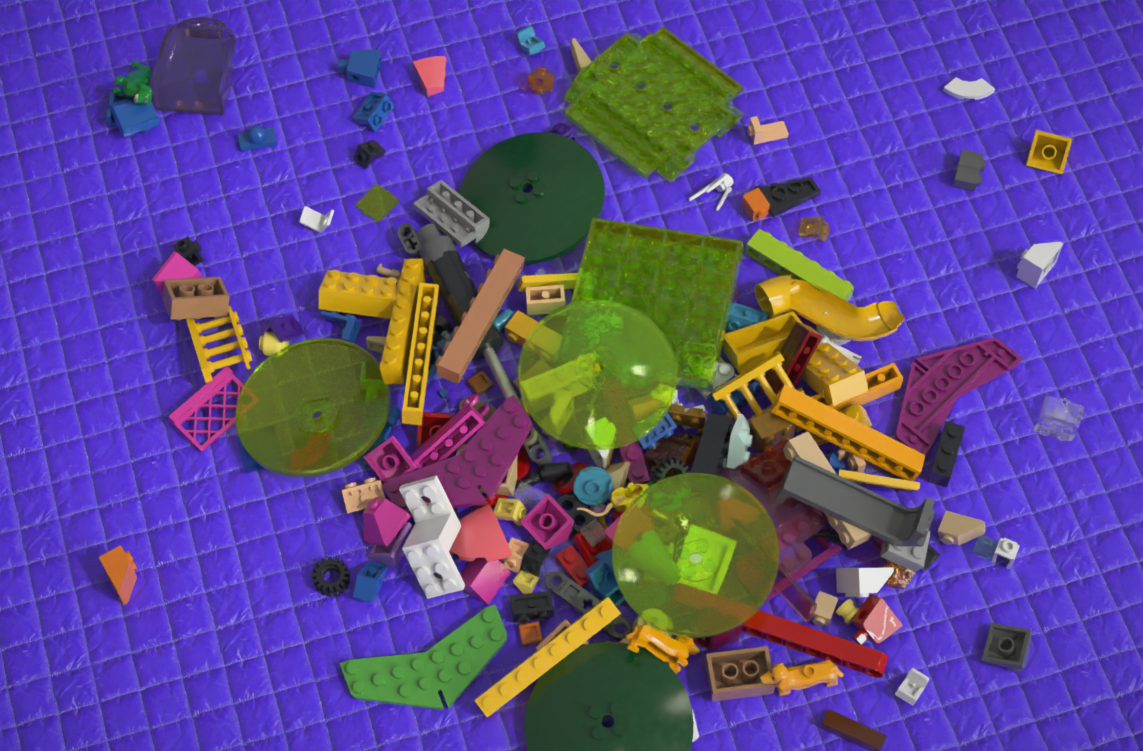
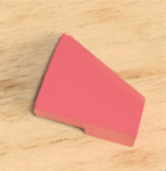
M434 56L413 61V66L427 97L444 91L447 63L445 56Z

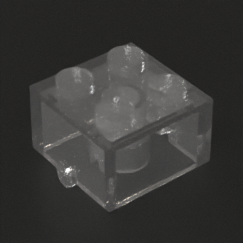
M1045 395L1039 408L1033 431H1037L1043 436L1051 435L1057 437L1060 441L1072 442L1079 429L1085 406L1071 403L1067 398L1061 400Z

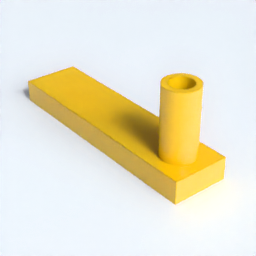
M594 272L521 276L517 283L518 292L526 291L525 287L564 285V289L579 288L582 304L587 307L594 304L590 287L595 280Z

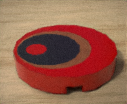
M583 462L572 464V472L554 481L552 488L556 493L560 494L571 492L576 474L582 469L587 468V466Z

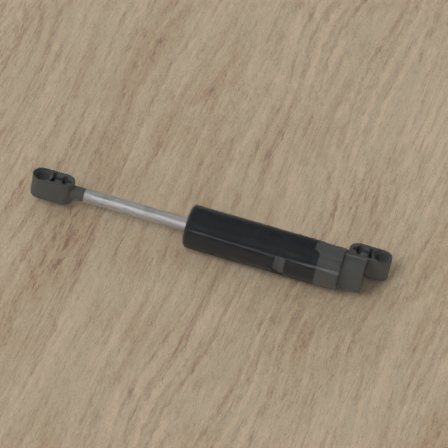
M404 223L400 225L397 234L404 249L413 259L423 258L433 283L439 285V294L455 327H460L463 313L469 311L470 301L473 297L476 298L478 293L452 239L449 236H442L440 230L433 223L422 227L418 232L411 224ZM493 322L473 359H486L505 399L514 395L520 403L496 355L503 347L504 342ZM529 432L526 439L530 437L531 432ZM538 433V438L534 441L537 445H525V448L530 458L538 466L542 467L546 463H551L552 454L544 438ZM544 453L543 457L538 459L539 454Z

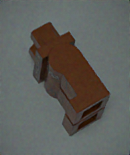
M681 433L679 436H669L667 438L668 441L662 442L660 448L655 452L647 451L643 455L648 470L654 472L651 468L652 466H657L656 460L661 462L660 457L664 456L666 458V455L677 457L689 467L695 460L701 437L695 436L693 439H690L686 433ZM675 468L669 469L665 475L674 477Z

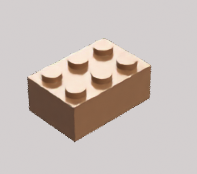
M221 277L164 280L162 300L171 320L228 316L230 296Z
M768 646L706 654L705 668L711 702L774 693L775 684H764L760 680V676L772 669Z

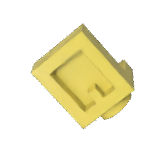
M498 498L494 514L497 520L513 521L517 526H522L520 521L527 515V508L518 499Z

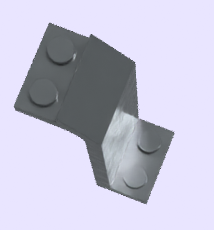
M795 456L787 467L775 498L776 502L782 504L786 498L790 499L793 497L895 546L923 547L935 512L932 509L935 501L928 497L919 507L908 508L798 456Z

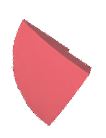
M490 504L477 509L459 520L461 528L449 550L450 554H457L461 560L472 562L476 558H486L487 561H494L512 556L507 540Z

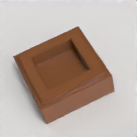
M483 370L467 380V384L478 396L494 387L493 382Z

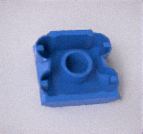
M128 98L109 105L122 137H130L137 132L148 133L153 127L160 125V117L157 115L152 101L148 105H136L134 98Z

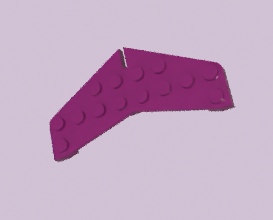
M990 338L915 358V361H912L895 434L896 440L927 456L956 399L1014 369L1022 361V357L999 339Z
M512 395L501 404L458 455L390 479L381 486L392 503L409 514L411 513L399 490L400 486L436 475L452 508L488 504L479 488L482 487L490 500H493L532 428V421L516 397ZM422 496L423 501L431 502L430 498Z

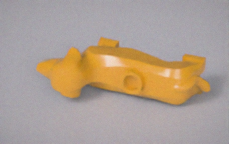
M636 625L634 631L626 635V638L630 639L627 646L629 650L638 653L639 648L637 646L646 648L657 658L668 662V666L675 674L681 670L679 663L683 667L688 664L686 659L689 657V654L697 655L700 652L699 648L694 644L691 634L688 632L681 633L676 639L665 635L662 630H655L648 625Z
M830 660L786 668L783 663H775L770 671L760 676V680L764 684H775L778 688L779 696L790 694L792 689L801 690L820 683H826L827 687L838 685V677H843V673Z

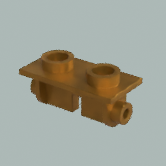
M667 405L666 411L675 425L704 428L706 411H703V409L689 407L688 413L684 412L685 406Z

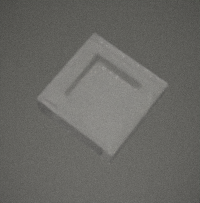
M596 518L580 530L592 547L606 538L604 534L605 529Z

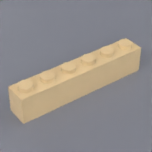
M809 432L790 439L783 448L786 458L791 462L795 456H798L836 474ZM825 513L829 524L834 527L841 542L846 545L848 550L868 541L872 536L868 532Z

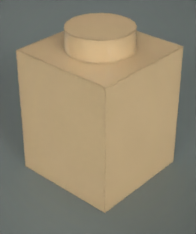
M819 591L809 620L815 625L828 627L839 598Z

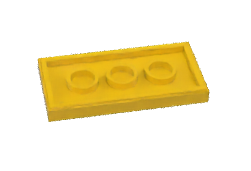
M841 469L837 471V475L854 482L914 492L918 491L920 487V482Z

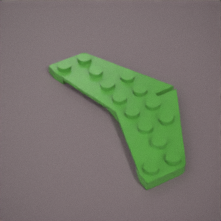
M494 604L483 609L426 652L351 659L340 663L349 691L356 700L445 711L438 693L442 691L449 709L507 642V632Z

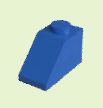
M368 561L357 575L353 597L358 598L362 602L373 603L379 595L388 566Z

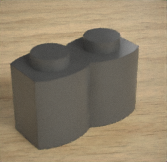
M962 149L953 186L975 191L976 186H980L982 175H979V173L984 171L986 160H983L984 154Z

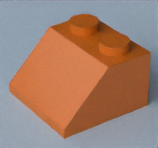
M120 545L98 558L120 599L126 605L129 602L137 579L134 571L137 567L129 551L124 552Z

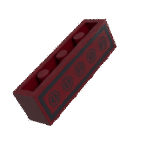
M797 321L780 350L784 358L781 366L794 388L823 337L810 326ZM770 369L766 380L777 395L784 385L775 370ZM760 387L759 390H761L764 394H766V393L764 392L763 388Z

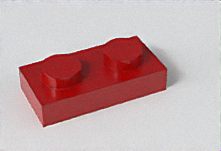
M572 545L555 556V560L571 580L581 587L587 585L589 580L584 571L589 566Z

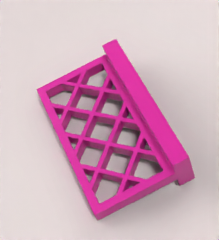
M228 366L212 378L213 381L205 384L168 416L169 423L174 428H177L201 453L260 402L233 374ZM233 381L238 386V392H226V386ZM214 396H224L223 405L212 404V398ZM226 396H238L237 405H226ZM240 396H248L252 402L249 405H240ZM201 408H209V417H197V411ZM211 408L223 409V418L211 417ZM225 409H237V415L234 418H225ZM186 421H194V430H185L181 425ZM197 421H209L208 430H196ZM211 421L223 422L222 428L219 431H211ZM196 434H208V441L201 446L196 441Z

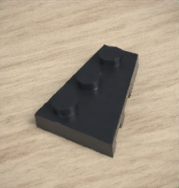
M811 177L790 180L788 183L783 184L771 183L770 186H754V189H760L769 202V213L772 217L809 201L821 193V190Z

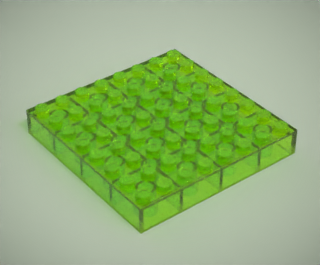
M592 217L557 356L560 366L593 353L601 368V373L618 374L648 381L712 391L743 257V241Z

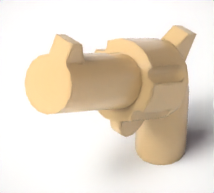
M381 263L376 270L379 274L400 280L401 272L398 270L384 268Z

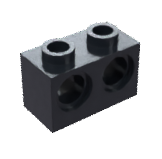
M573 490L556 500L562 508L566 506L572 508L566 512L575 522H584L583 525H576L574 522L570 536L590 531L597 524L595 516L586 511L577 510V508H589L578 499Z

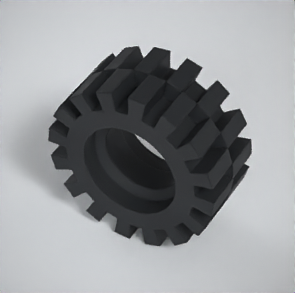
M666 455V458L664 456L660 457L661 462L656 460L657 466H652L651 468L654 470V472H650V475L653 477L650 478L651 482L654 483L653 485L666 494H677L676 490L681 492V487L687 486L685 481H689V477L686 476L690 475V471L687 470L688 466L675 456ZM671 468H675V476L672 480L666 482L664 479L666 472Z
M328 557L327 561L325 558L321 559L322 563L318 561L316 563L317 567L313 568L312 573L316 590H320L322 595L326 593L328 597H331V594H334V597L338 596L337 592L342 594L344 592L343 589H347L348 583H350L347 565H345L343 560L339 561L337 557L332 560V557ZM336 571L339 574L337 581L333 583L324 581L323 577L326 572Z

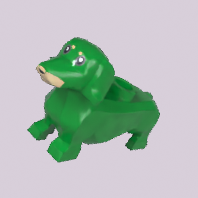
M135 60L131 67L137 68L136 71L128 73L125 77L121 75L116 77L115 83L121 84L123 87H115L114 94L122 93L127 98H134L136 105H148L152 99L150 81L153 74L149 66Z

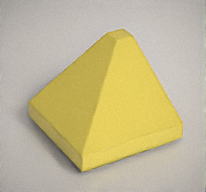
M521 570L513 580V583L523 594H532L540 577Z

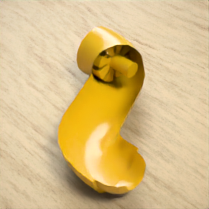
M791 275L770 278L756 284L754 287L757 302L762 311L769 313V319L794 311L795 314L847 340L863 342L888 336L897 331L905 318V314L902 315L898 311L895 302H875L866 307H857L821 287L819 288L826 293L815 289L807 281L791 279Z

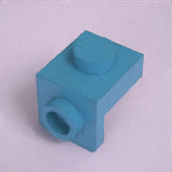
M528 26L516 33L520 48L528 54H536L545 48L544 41L535 35L532 26Z

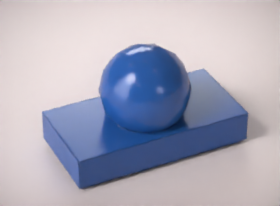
M252 126L248 132L238 133L241 152L277 145L274 127L263 129L260 126Z

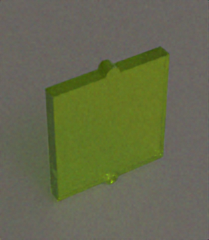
M376 184L355 207L365 213L366 217L369 216L379 223L400 200L393 196L389 190L386 191Z

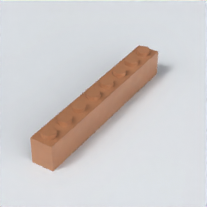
M503 249L501 255L497 254L493 263V269L489 268L487 271L485 283L481 282L479 285L477 297H473L470 301L469 311L463 313L460 327H455L452 341L446 343L444 355L439 356L435 366L437 367L438 376L459 384L520 275L525 257Z

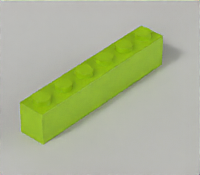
M758 229L746 244V255L780 276L791 275V279L807 281L815 289L826 293L819 288L821 287L847 302L852 297L854 286L849 281L843 280L836 276L834 272L821 267L816 261L808 259L800 251H795L785 242L777 240L769 232Z

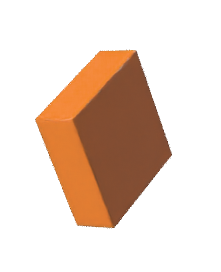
M539 621L519 625L523 647L539 644L543 640Z

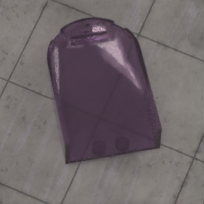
M196 17L183 20V24L177 27L175 25L172 26L163 38L149 85L152 89V104L155 110L224 115L234 67L236 47L234 33L225 26V23L213 18Z

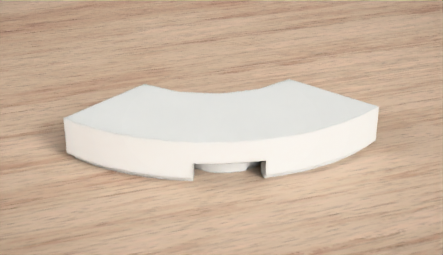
M956 77L944 87L943 91L958 99L979 100L993 94L995 88L982 78L977 81L967 82Z

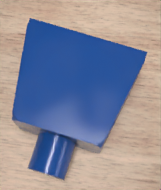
M353 50L349 60L339 59L338 70L347 71L349 82L376 88L382 63L381 50Z

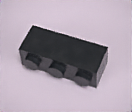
M948 421L945 422L928 482L947 488L965 426Z

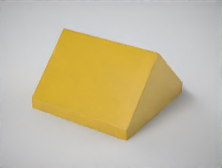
M1036 130L1026 166L1063 174L1073 138Z

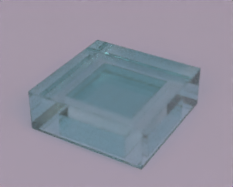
M984 535L979 536L972 554L991 561L998 540Z

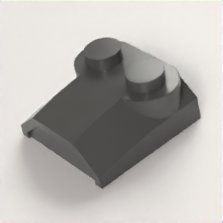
M990 623L981 661L1007 667L1012 672L1022 671L1026 667L1031 647V629Z

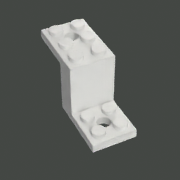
M437 475L401 485L399 490L415 521V525L402 549L427 599L463 590L465 584L449 553L461 528V524ZM422 496L430 498L431 502L423 501ZM437 572L438 574H441L443 578H437L434 576L433 573Z

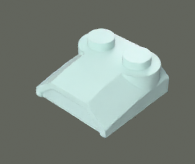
M743 414L738 415L730 436L726 467L732 469L737 466L743 467L744 463L748 464L750 452L747 451V448L751 447L753 435H750V425Z

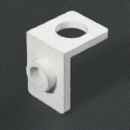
M305 206L299 223L322 233L330 225L334 210L331 209L326 215H323Z

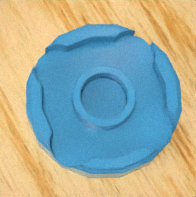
M587 467L576 474L573 481V491L582 503L599 505L611 497L613 480L606 470L599 467Z

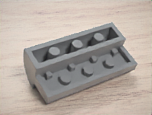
M442 180L427 188V195L413 203L416 211L449 236L461 248L472 240L478 243L488 231L489 217Z

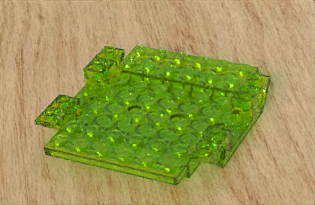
M662 26L656 33L653 34L651 32L645 38L638 33H625L578 73L564 96V99L571 104L564 114L565 117L644 179L658 168L657 172L669 182H672L696 160V152L715 135L721 138L744 117V113L732 104H729L743 91V86ZM617 64L619 67L611 68L610 65ZM645 85L646 87L644 89H639L636 86ZM665 105H670L673 108L670 110H666L663 107ZM698 126L700 129L694 131L691 129V127Z

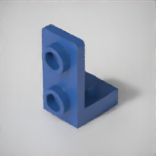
M321 311L320 315L325 320L346 325L341 331V339L347 345L354 346L361 327L356 317L350 314L345 316L339 315L336 311Z

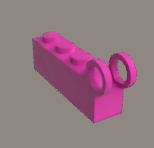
M476 393L470 395L463 402L462 409L411 454L412 461L418 469L445 460L485 424L483 417L487 414L490 407L484 404L476 410L473 407L479 399Z

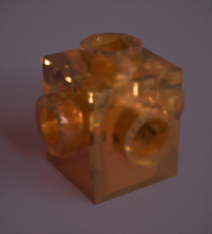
M536 67V69H533L532 74H528V85H531L530 90H535V93L545 94V91L552 92L555 71L547 70L546 67Z
M888 561L885 567L894 568V572L885 583L891 588L905 589L916 572Z

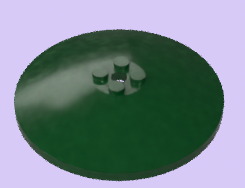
M535 132L508 138L484 152L466 173L459 194L490 219L489 228L484 237L478 243H475L473 240L471 241L475 247L495 259L497 254L501 255L503 249L525 257L524 265H530L556 259L573 250L588 237L599 221L603 211L605 184L597 161L581 144L562 135ZM527 187L533 188L529 193L524 192Z
M600 642L585 645L572 651L545 672L534 686L526 707L524 722L527 750L690 751L694 733L690 699L675 672L664 661L649 651L638 647L639 652L635 653L627 648L628 644L619 642ZM605 717L614 719L612 727L606 728L602 725Z

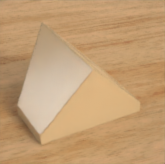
M630 462L612 464L606 469L613 480V491L617 488L625 487Z

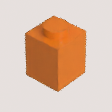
M759 188L742 195L741 206L752 222L757 219H763L769 214L770 204Z

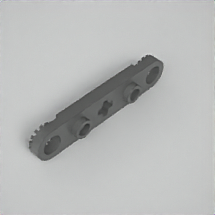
M552 571L546 577L547 589L581 615H584L591 609L589 607L584 609V602L587 604L592 602V608L600 602V600L559 571ZM552 578H559L561 584L554 587V585L550 584V580ZM618 616L603 627L602 630L614 639L621 641L626 638V635L631 633V626L628 621ZM622 625L626 628V632L617 634L614 629L616 626Z

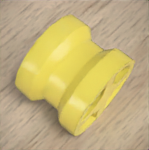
M848 599L837 609L836 613L842 616L844 622L849 625L853 622V617L860 608L855 607L854 602Z

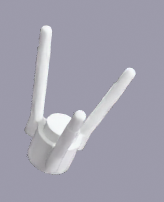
M723 173L711 184L691 196L689 201H692L704 192L708 193L716 188L719 192H725L716 207V211H719L726 197L732 191L731 186L734 183L732 177L727 173Z

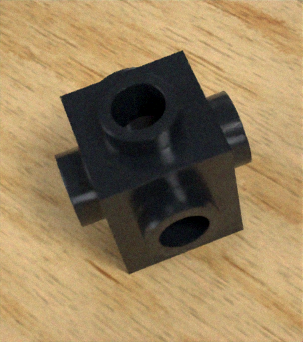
M189 236L173 245L175 252L193 266L204 261L200 253L202 248L196 240L192 241Z

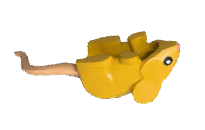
M631 482L626 488H617L611 493V503L607 505L602 513H595L586 508H577V510H583L595 517H601L606 515L611 508L624 512L632 504L639 507L643 502L649 485L633 484Z

